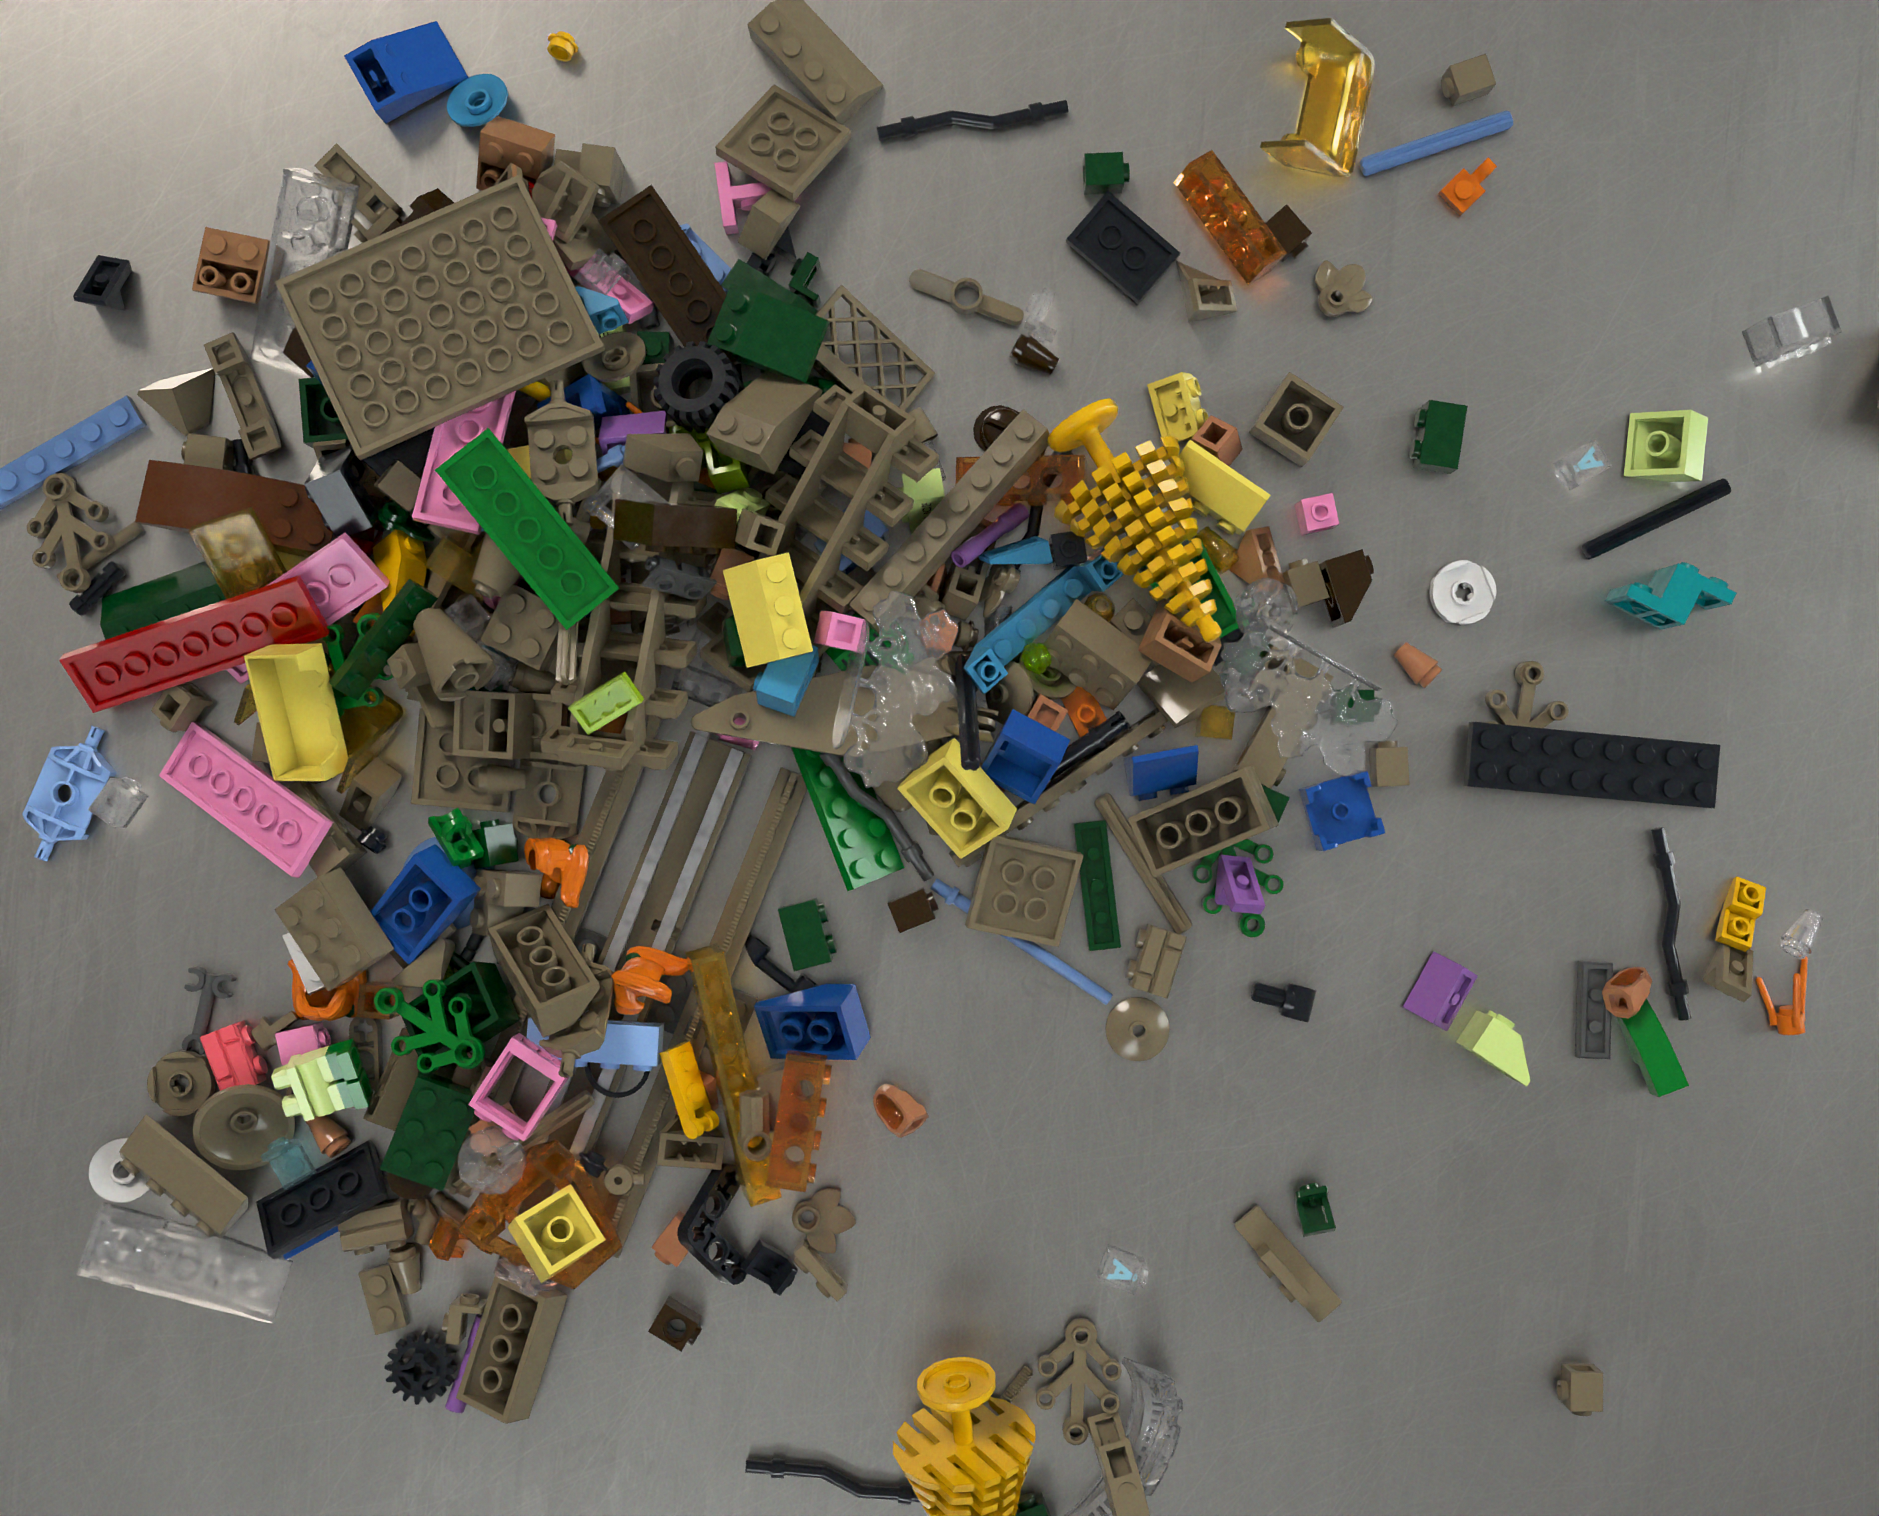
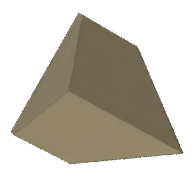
M1176 261L1188 322L1237 312L1231 280L1217 279Z
M213 368L162 379L140 389L137 395L184 436H187L188 433L191 434L207 426L210 421L215 372Z
M676 1114L675 1118L671 1119L660 1131L656 1165L721 1170L725 1137L715 1128L709 1132L704 1131L703 1135L695 1139H689L683 1131L679 1115Z

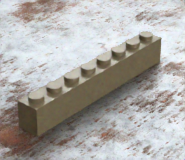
M1023 409L850 602L849 606L855 615L864 619L863 622L880 635L951 556V552L959 547L1049 446L1047 443L1049 436L1048 428Z

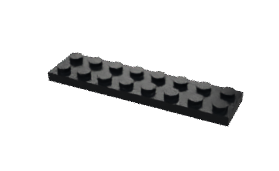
M1469 722L1463 786L1715 809L1720 745Z

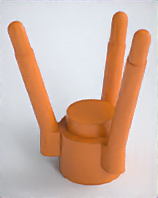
M1807 956L1801 957L1800 974L1795 973L1793 975V1005L1780 1006L1778 1013L1774 1009L1762 978H1756L1760 994L1769 1014L1770 1025H1777L1778 1033L1781 1035H1799L1806 1032Z

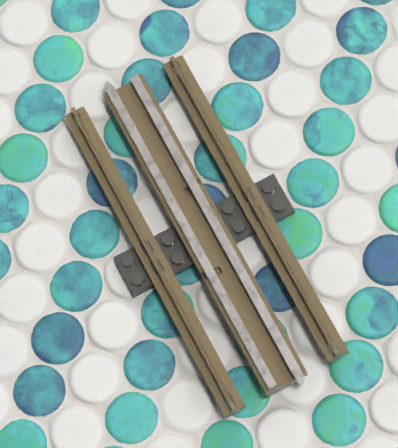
M645 715V721H648L646 737L655 739L663 719L653 715ZM626 722L621 732L623 735H625ZM690 731L608 937L583 928L580 925L644 766L628 765L623 770H606L577 841L578 845H585L589 854L588 871L580 893L579 906L571 908L563 903L561 900V883L551 906V909L580 954L583 944H593L596 946L593 963L607 966L611 971L616 972L621 970L626 963L625 957L631 947L645 946L669 954L673 953L752 755L710 739L709 732L697 731L696 733ZM783 767L780 768L699 972L695 973L688 970L685 974L678 976L662 975L659 982L667 985L672 990L670 1003L665 1004L646 996L637 998L638 1001L645 1003L642 1012L635 1015L620 1014L616 1011L613 988L608 1020L664 1023V1031L673 1034L668 1049L680 1043L690 1041L697 1063L704 1047L733 1059L735 1058L753 1014L754 1005L759 998L729 986V983L807 792L802 775ZM796 780H797L798 782H797V784H796V787H795V789H794V792H793V794H792V797H791V799H789L790 794H791V792H792V789H793V787H794V784H795V782H796ZM524 907L523 914L536 908ZM517 993L513 1000V1005L520 1021L500 1033L490 1057L494 1062L497 1061L513 1036L520 1033L527 1038V1025L530 1015ZM514 1055L501 1075L495 1091L490 1092L488 1097L501 1106L509 1102L525 1062ZM590 1062L591 1073L595 1081L602 1088L611 1092H617L627 1065L620 1064L619 1069L600 1068V1063ZM661 1064L622 1161V1164L628 1166L633 1171V1174L644 1173L645 1184H634L633 1188L624 1195L609 1194L597 1223V1227L606 1240L594 1248L599 1250L598 1254L603 1256L609 1254L619 1258L656 1168L660 1131L676 1116L674 1111L676 1106L663 1064ZM574 1067L573 1076L568 1078L543 1118L584 1090L591 1094L595 1101L594 1105L520 1154L497 1211L502 1213V1216L513 1220L569 1184L577 1192L585 1172L576 1165L580 1159L579 1154L582 1152L587 1154L589 1149L594 1150L614 1100L613 1097L601 1094L590 1084L586 1076L585 1067ZM551 1079L549 1081L543 1098L545 1097L546 1093L554 1083V1081ZM475 1114L472 1118L470 1126H472L474 1123L480 1120V1118L477 1117ZM469 1129L444 1187L449 1190V1194L455 1195L458 1193L467 1198L472 1196L476 1185L461 1193L454 1185L453 1179L486 1157L482 1150L478 1151L472 1144ZM616 1177L618 1182H622L620 1177ZM616 1229H618L611 1245L610 1242L612 1240L614 1232Z

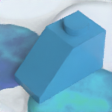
M812 645L813 652L768 663L764 673H758L753 686V690L756 691L758 704L795 717L819 663L818 647Z

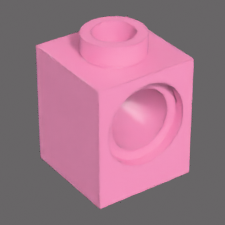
M1333 493L1301 499L1295 504L1301 536L1330 530L1339 525Z
M821 611L814 643L857 652L864 619L836 612Z
M323 1022L275 1033L282 1065L288 1064L293 1055H302L331 1045L329 1031L323 1027Z

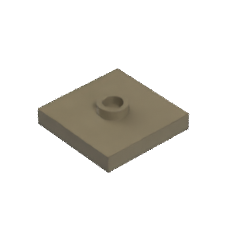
M592 212L570 243H566L557 236H554L553 243L562 262L570 271L620 255Z

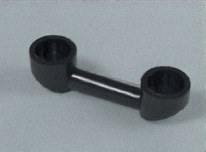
M749 935L745 947L753 964L789 993L819 986L803 973L799 975L796 981L765 958L771 949L756 936Z

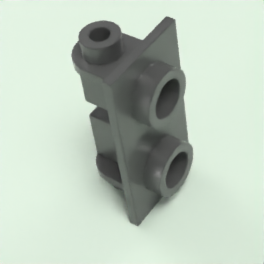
M654 555L653 557L649 556L645 562V568L650 571V574L642 582V586L688 599H702L717 581L711 579L709 572H706L703 567L680 563L677 570L674 560Z

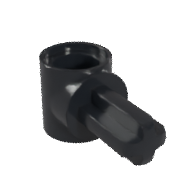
M1255 983L1251 992V1000L1278 1007L1279 1013L1282 1016L1309 1022L1316 990L1290 983L1285 985L1283 989Z

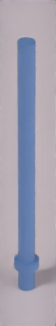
M937 878L930 889L945 898L944 902L949 906L952 903L968 914L971 900L960 894V889L957 887L951 888ZM1001 935L1103 1004L1107 1005L1111 1000L1113 994L1036 943Z

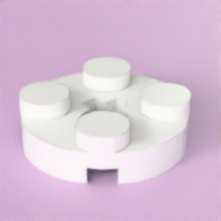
M1459 560L1444 566L1430 582L1431 604L1435 612L1445 622L1450 624L1467 625L1483 619L1489 613L1493 600L1496 598V584L1491 573L1483 566L1468 560ZM1459 584L1463 588L1469 587L1471 591L1467 595L1466 602L1455 595Z

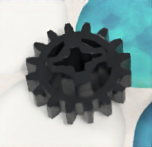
M425 1330L420 1334L419 1338L412 1332L407 1336V1341L401 1338L395 1344L397 1349H392L387 1356L392 1361H389L384 1366V1369L392 1371V1374L386 1378V1382L396 1383L392 1392L395 1394L400 1390L403 1391V1401L413 1396L415 1405H419L423 1397L426 1398L428 1403H431L436 1398V1394L442 1397L447 1391L445 1386H451L454 1382V1378L450 1374H454L458 1366L450 1364V1362L456 1357V1353H447L446 1349L450 1344L445 1342L441 1345L438 1343L439 1334L429 1339L428 1332ZM415 1348L413 1357L407 1356L403 1358L405 1352ZM437 1376L440 1377L437 1383L427 1387L430 1379H435Z

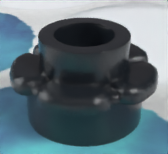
M372 826L368 830L360 829L361 834L356 840L375 854H378L383 847L387 848V844L383 842L386 836Z
M589 1149L587 1154L584 1152L579 1154L580 1159L576 1165L586 1173L599 1178L603 1170L607 1171L608 1168L604 1165L606 1158L599 1153Z

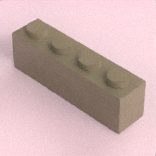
M1302 658L1297 659V664L1279 693L1275 695L1233 768V771L1236 772L1253 765L1261 785L1270 789L1273 785L1278 786L1283 780L1287 771L1283 766L1289 757L1293 759L1302 745V742L1299 741L1304 729L1308 731L1311 729L1318 716L1314 712L1320 701L1326 702L1334 687L1330 685L1334 676Z

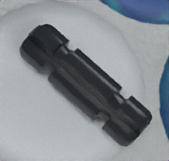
M109 562L102 569L104 572L102 574L98 573L91 580L89 588L82 592L81 596L77 594L70 601L69 605L74 612L81 616L86 615L92 608L90 605L92 603L96 604L113 587L112 583H117L125 575L124 570L117 563Z

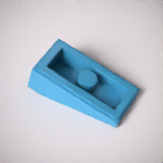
M1038 536L988 550L979 555V560L988 564L1053 563L1048 540Z

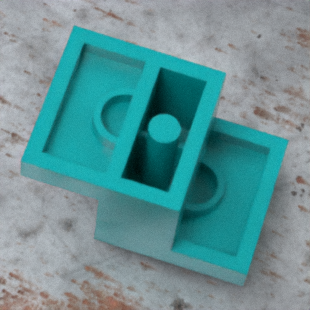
M1681 562L1680 564L1656 570L1648 586L1635 582L1634 584L1610 590L1605 602L1663 630L1685 625L1695 604L1705 610L1731 605L1737 593L1727 588L1729 585L1727 582L1716 577L1707 578L1699 574V569L1694 565Z

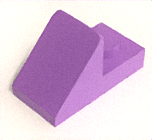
M1220 855L1218 859L1215 903L1218 905H1229L1231 912L1261 914L1266 906L1250 857Z

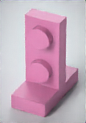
M727 161L714 163L723 227L726 235L737 234L739 229L736 208L750 211L752 205L769 192L771 188L762 182L732 186L731 172Z

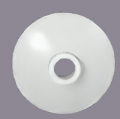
M128 1138L112 1140L103 1145L94 1154L89 1165V1180L92 1188L100 1197L114 1203L134 1201L150 1190L145 1185L149 1180L140 1173L136 1176L130 1173L126 1178H120L117 1175L118 1171L124 1168L120 1164L123 1159L119 1151Z

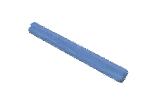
M1506 110L1365 156L1359 161L1362 174L1368 176L1508 130L1513 126L1512 115L1510 111Z

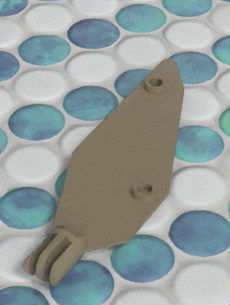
M874 665L812 678L795 717L759 705L756 691L734 695L694 715L691 719V726L698 731L850 758L951 736L959 737L957 700L936 676ZM977 707L979 741L994 742L995 735L992 732L996 730L997 723L994 720L998 718L999 711ZM737 718H744L746 720L742 725L734 723Z

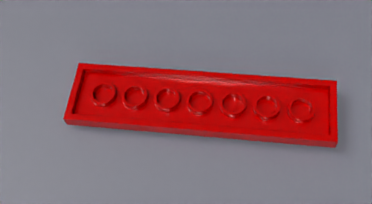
M298 575L64 653L59 661L92 712L95 713L244 664V655L268 645L305 644L326 637L330 629H328V624L302 578Z

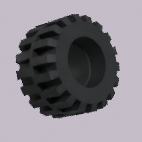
M693 341L686 342L685 348L682 349L678 345L673 348L674 354L670 356L667 353L663 357L665 360L664 365L658 364L656 371L659 376L654 377L653 384L657 388L654 390L655 397L659 400L660 406L678 426H682L689 432H692L694 428L697 433H705V428L710 429L722 407L744 389V386L740 381L741 376L725 353H722L715 345L710 347L707 342L702 341L699 342L698 346ZM704 376L713 377L712 384L705 394L695 399H685L686 391L693 381Z

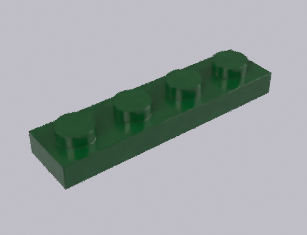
M409 579L329 680L333 688L359 700L386 666L387 660L400 648L414 630L413 623L418 613L424 609L431 608L437 601L436 595Z
M1106 820L1074 823L1076 852H1081L1084 855L1079 877L1088 951L1121 948Z

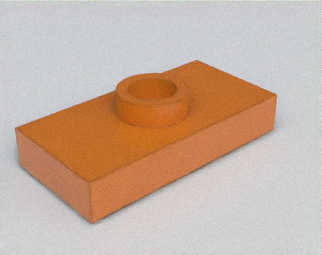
M1077 686L1069 696L1061 699L1064 708L1068 710L1067 714L1079 738L1088 733V728L1091 726H1098L1107 720L1095 697L1082 687Z

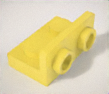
M1181 372L1147 384L1161 437L1172 436L1178 439V443L1193 438L1209 418L1206 410L1201 408L1198 397L1201 395V388L1196 377H1193L1190 373Z

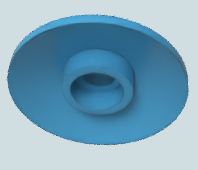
M492 74L471 76L453 89L447 101V112L458 125L464 127L483 125L498 116L505 107L508 99L507 87L499 77Z

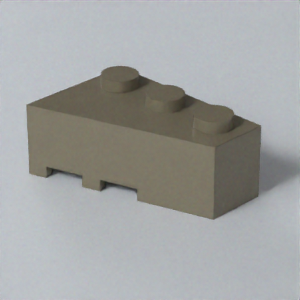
M294 781L287 787L334 822L309 861V865L317 877L340 867L345 872L367 853V850L356 840L357 838L310 782Z

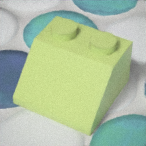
M1693 410L1630 413L1624 477L1666 482L1702 481L1708 417Z
M1477 1010L1456 1043L1507 1077L1528 1086L1530 1076L1522 1036L1512 1030L1515 1024L1491 1010L1487 1014Z

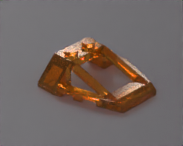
M557 1139L531 1146L482 1189L457 1227V1230L481 1251L490 1255L493 1253L507 1258L511 1264L516 1266L521 1264L532 1269L521 1249L498 1235L506 1229L505 1220L510 1224L514 1218L519 1216L514 1208L547 1179L559 1190L569 1184L572 1185L565 1177L569 1173L581 1193L573 1186L574 1190L606 1240L573 1264L549 1278V1280L574 1290L622 1248L619 1235L581 1162Z

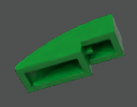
M1647 998L1633 1017L1629 1019L1617 1017L1633 1061L1639 1064L1650 1094L1661 1097L1689 1086L1674 1049Z

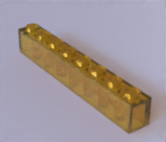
M717 944L685 952L743 1195L750 1207L782 1198L772 1154L770 1153L764 1160L752 1161L744 1154L737 1140L738 1132L740 1131L739 1093H743L746 1090H756L724 952ZM755 1136L751 1138L748 1142V1147L759 1145L762 1137Z

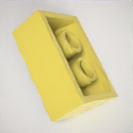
M1191 440L1188 441L1178 456L1183 460L1184 473L1182 478L1177 476L1174 478V481L1177 483L1184 477L1187 479L1189 492L1181 497L1185 499L1191 498L1195 512L1204 517H1207L1209 514L1219 521L1217 526L1230 535H1233L1234 532L1238 535L1243 533L1271 496Z
M789 552L723 570L747 668L813 652Z
M955 738L932 752L897 788L960 859L1008 830L1017 811V808L980 766L976 771L971 769L964 770L962 768L960 743Z

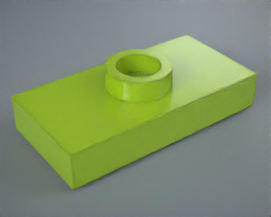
M624 671L572 703L568 709L587 735L641 704L644 697Z

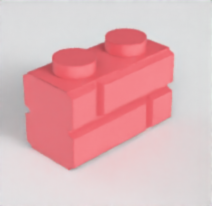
M244 1020L199 1037L220 1091L237 1085H256L267 1080L265 1076L268 1072L267 1063L263 1056L257 1055L254 1047L256 1040L251 1034L252 1027L250 1025L246 1026Z

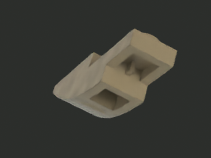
M1118 1410L1115 1413L1105 1412L1088 1417L1086 1423L1105 1482L1104 1489L1112 1515L1150 1516L1130 1440L1126 1438Z

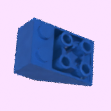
M437 21L373 39L344 55L373 109L385 124L469 78Z

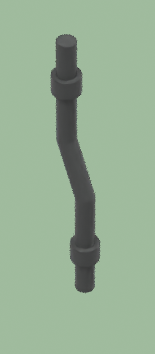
M821 752L819 754L820 758L826 766L831 767L849 796L884 820L902 848L901 853L906 861L913 864L923 881L931 879L934 873L922 856L923 850L917 841H912L895 813L860 789L840 759L842 756Z

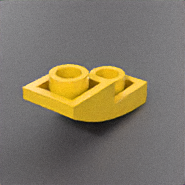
M1737 876L1733 878L1722 908L1715 941L1744 952L1752 947L1755 921L1763 913L1766 887Z

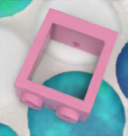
M518 1033L510 1039L468 1105L475 1109L474 1114L486 1122L494 1121L503 1127L501 1131L509 1138L516 1141L519 1139L525 1141L532 1135L568 1078L561 1077L558 1074L561 1064L560 1059ZM514 1055L554 1081L528 1123L488 1097Z

